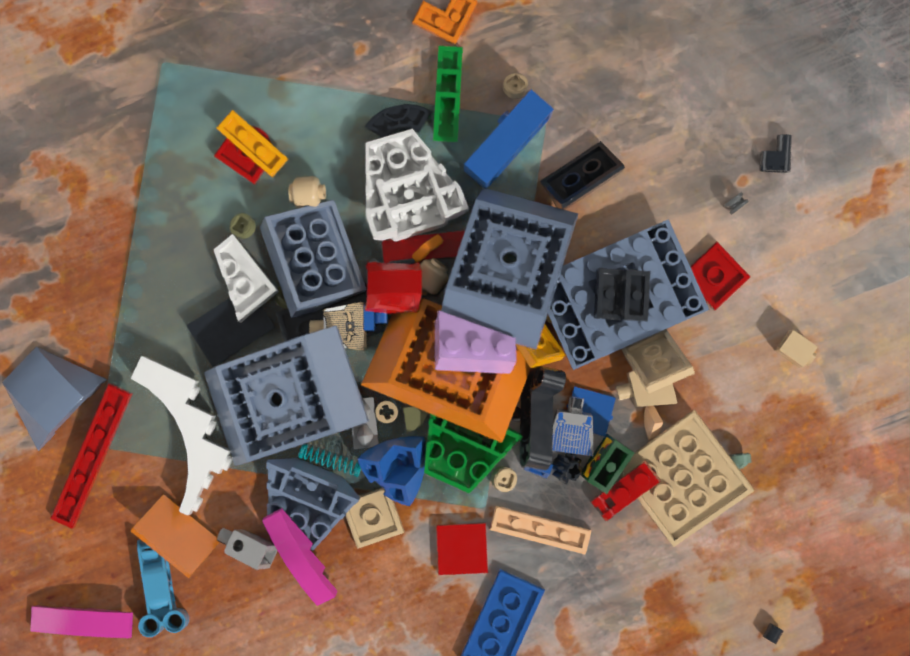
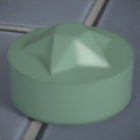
M749 453L729 455L739 469H743L748 463H752L751 454Z

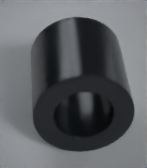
M770 623L763 637L777 644L784 631Z

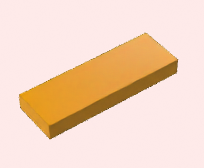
M234 110L216 127L217 130L272 178L289 160Z

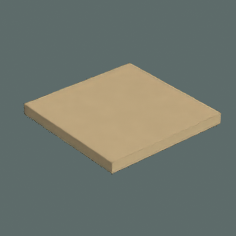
M695 409L635 451V454L620 474L622 478L646 460L661 481L637 499L673 547L755 491Z

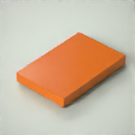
M163 494L136 523L131 532L186 577L190 578L220 542L217 541L216 536L190 515L179 512L180 507Z

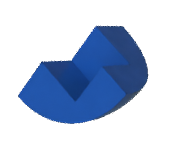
M410 436L391 439L371 447L357 458L366 478L370 483L376 481L384 488V495L406 506H410L413 503L424 475L426 457L424 437Z

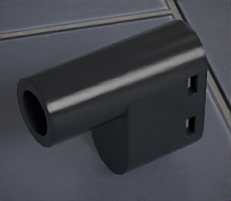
M777 135V151H761V172H791L792 135Z

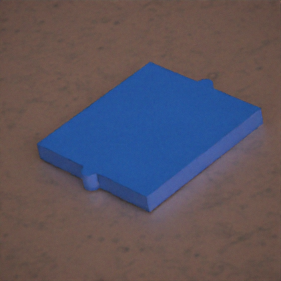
M574 387L572 396L584 398L582 412L592 414L593 434L605 437L609 422L613 419L612 411L616 398Z

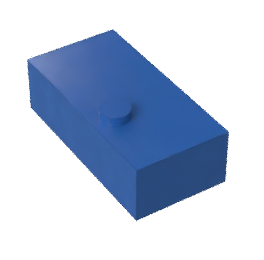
M531 89L510 113L506 110L497 121L499 126L464 163V172L482 188L488 189L550 120L554 109Z

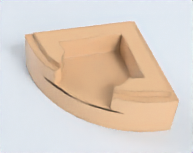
M646 406L644 426L647 438L651 441L659 435L663 421L654 406Z

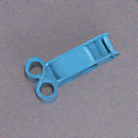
M139 539L137 540V551L148 612L139 622V631L145 637L156 636L164 627L171 633L180 632L188 625L189 614L185 609L176 608L169 562L153 549L146 551L145 549L151 547ZM172 614H177L181 617V626H174L172 624ZM149 618L157 622L156 631H151L147 628L146 624Z

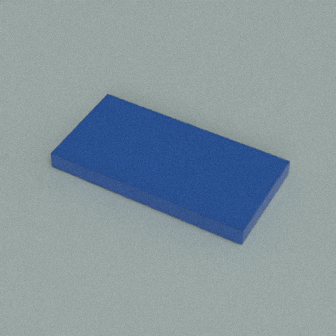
M499 569L461 656H516L545 589Z

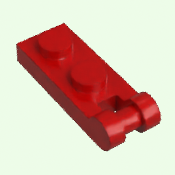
M645 460L615 482L607 494L602 492L590 502L595 508H599L602 512V518L608 521L623 508L657 485L661 480ZM609 497L615 503L612 507H609L605 501Z

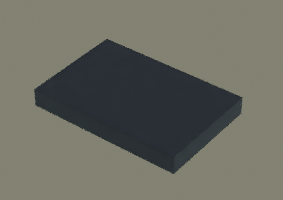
M229 298L186 326L211 366L215 367L276 328L263 306L240 323L236 317L233 302Z

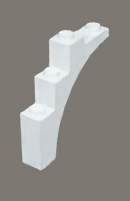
M141 356L131 379L148 388L164 403L174 416L183 435L188 459V479L186 493L179 512L190 515L193 511L197 512L201 506L203 498L200 495L204 488H209L214 477L210 475L211 471L217 474L222 473L223 470L227 471L233 457L230 456L231 451L228 448L206 439V436H211L215 429L216 422L213 421L215 415L189 404L190 400L194 401L199 393L200 387L197 386L199 381L146 356Z

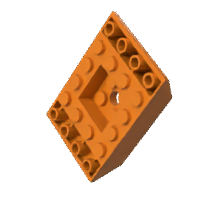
M420 299L419 309L416 313H392L361 385L502 443L531 369L518 348L516 347V363L510 374L435 370V321L439 311L442 310V305L427 299Z

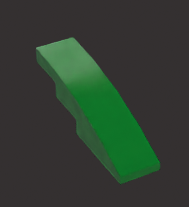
M438 46L433 141L458 142L463 47Z

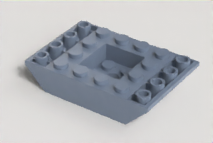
M483 188L476 198L446 287L441 312L514 337L516 344L537 350L578 213ZM506 254H513L517 260L512 264H507L502 258Z
M668 219L562 266L548 316L572 370H575L708 311L709 308ZM596 269L651 271L648 321L594 319Z
M338 326L292 339L204 372L235 466L369 422ZM274 392H278L282 396L280 406L275 405L272 401Z

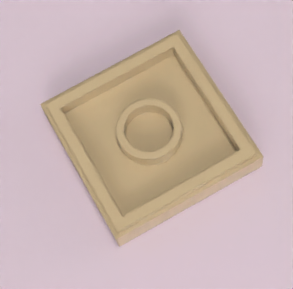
M382 487L360 494V500L346 513L357 549L404 533L395 503L384 495L385 489Z

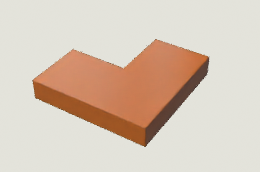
M451 0L445 11L423 1L412 24L456 46L478 1Z

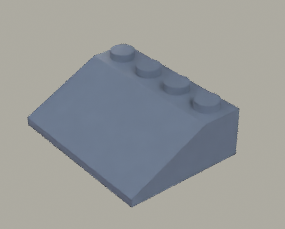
M334 200L319 203L316 207L306 206L264 217L260 230L291 318L315 312L367 290Z

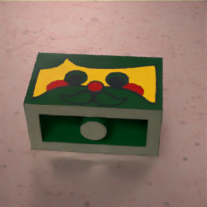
M606 434L594 451L593 456L590 457L582 469L581 476L587 482L607 494L635 453L609 434Z

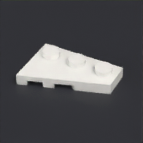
M232 234L213 249L222 276L227 284L228 293L236 311V317L238 322L241 323L279 291L235 235Z

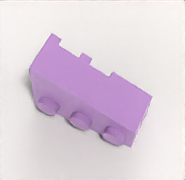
M439 311L435 321V370L511 373L516 363V341L514 337Z

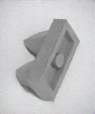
M374 397L362 398L369 422L352 427L354 449L370 448L379 444Z

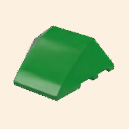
M430 413L424 473L470 494L495 465L506 456L511 448L522 439L523 435L508 426L501 443Z

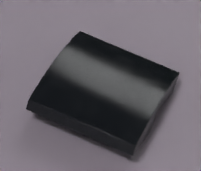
M596 269L594 319L648 321L651 271Z

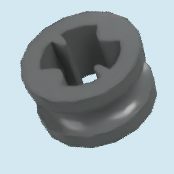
M740 192L724 206L730 208V214L732 215L748 203L749 200L743 199V193Z

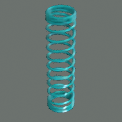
M308 443L302 444L298 458L302 459L304 457V460H306L310 455V462L315 458V463L317 464L321 459L322 466L327 460V468L333 462V470L338 465V471H341L344 466V473H346L350 467L349 474L352 475L354 472V477L359 476L361 467L358 461L352 470L353 459H351L346 469L348 460L346 457L340 468L342 455H340L334 466L336 453L329 463L331 454L329 451L323 462L324 449L317 461L319 447L312 458L314 446L312 445L306 456Z

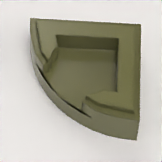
M414 406L403 408L407 432L419 428L425 421L428 412Z

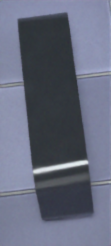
M538 366L528 374L521 392L520 434L523 437L520 440L519 459L520 464L524 467L547 470L551 465L553 449V396L564 388L566 374L563 370Z

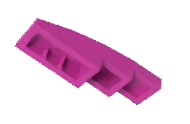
M282 508L264 517L262 521L274 546L292 575L316 606L335 598L338 590L322 574L325 566L311 552L310 548L313 543Z
M32 606L30 631L75 636L132 638L133 612L96 608Z

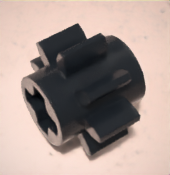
M566 453L565 456L558 454L552 463L554 470L552 476L565 484L568 483L569 479L576 481L582 472L580 465L582 460L575 457L573 453Z

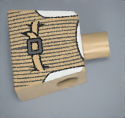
M359 302L324 309V320H310V333L338 326L345 348L367 351V332L364 331V305L366 304Z

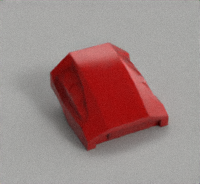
M367 262V301L365 311L389 314L398 312L416 313L419 309L422 294V269L420 263Z

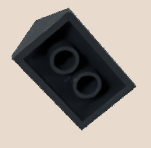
M600 141L540 182L557 208L566 210L622 173L625 166Z

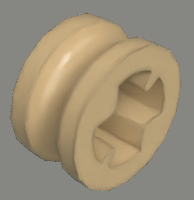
M391 401L381 402L376 408V417L383 423L393 422L398 416L397 406ZM388 405L389 409L394 410V415H390V419H385L384 415H380V409H384L382 406Z

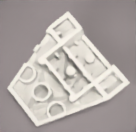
M413 129L366 142V220L374 240H387L391 238L393 241H399L442 228L448 224L449 220L458 218L469 210L460 185L456 181H452L447 175L445 167L437 163L432 157L430 149Z

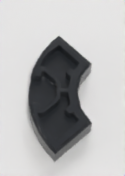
M414 104L397 105L381 110L364 127L380 138L390 136L400 130L413 129L415 132L420 133L430 118L432 111Z

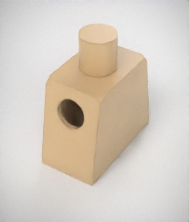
M634 371L627 373L629 383L616 386L619 401L633 398L635 407L677 403L673 383L648 394Z

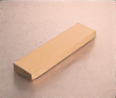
M497 505L495 506L490 530L582 554H586L592 531Z

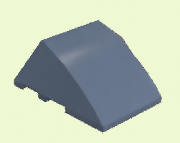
M35 347L2 383L37 450L40 451L56 434L55 431L107 379L74 365L48 351Z
M290 458L270 459L266 462L268 469L267 516L282 508L313 543L310 550H314L331 532L332 528L360 500L359 495L344 477L306 461Z

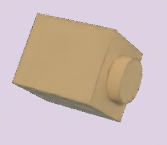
M790 330L779 343L775 352L798 368H801L805 365L809 366L817 356L814 352L818 347L795 330Z

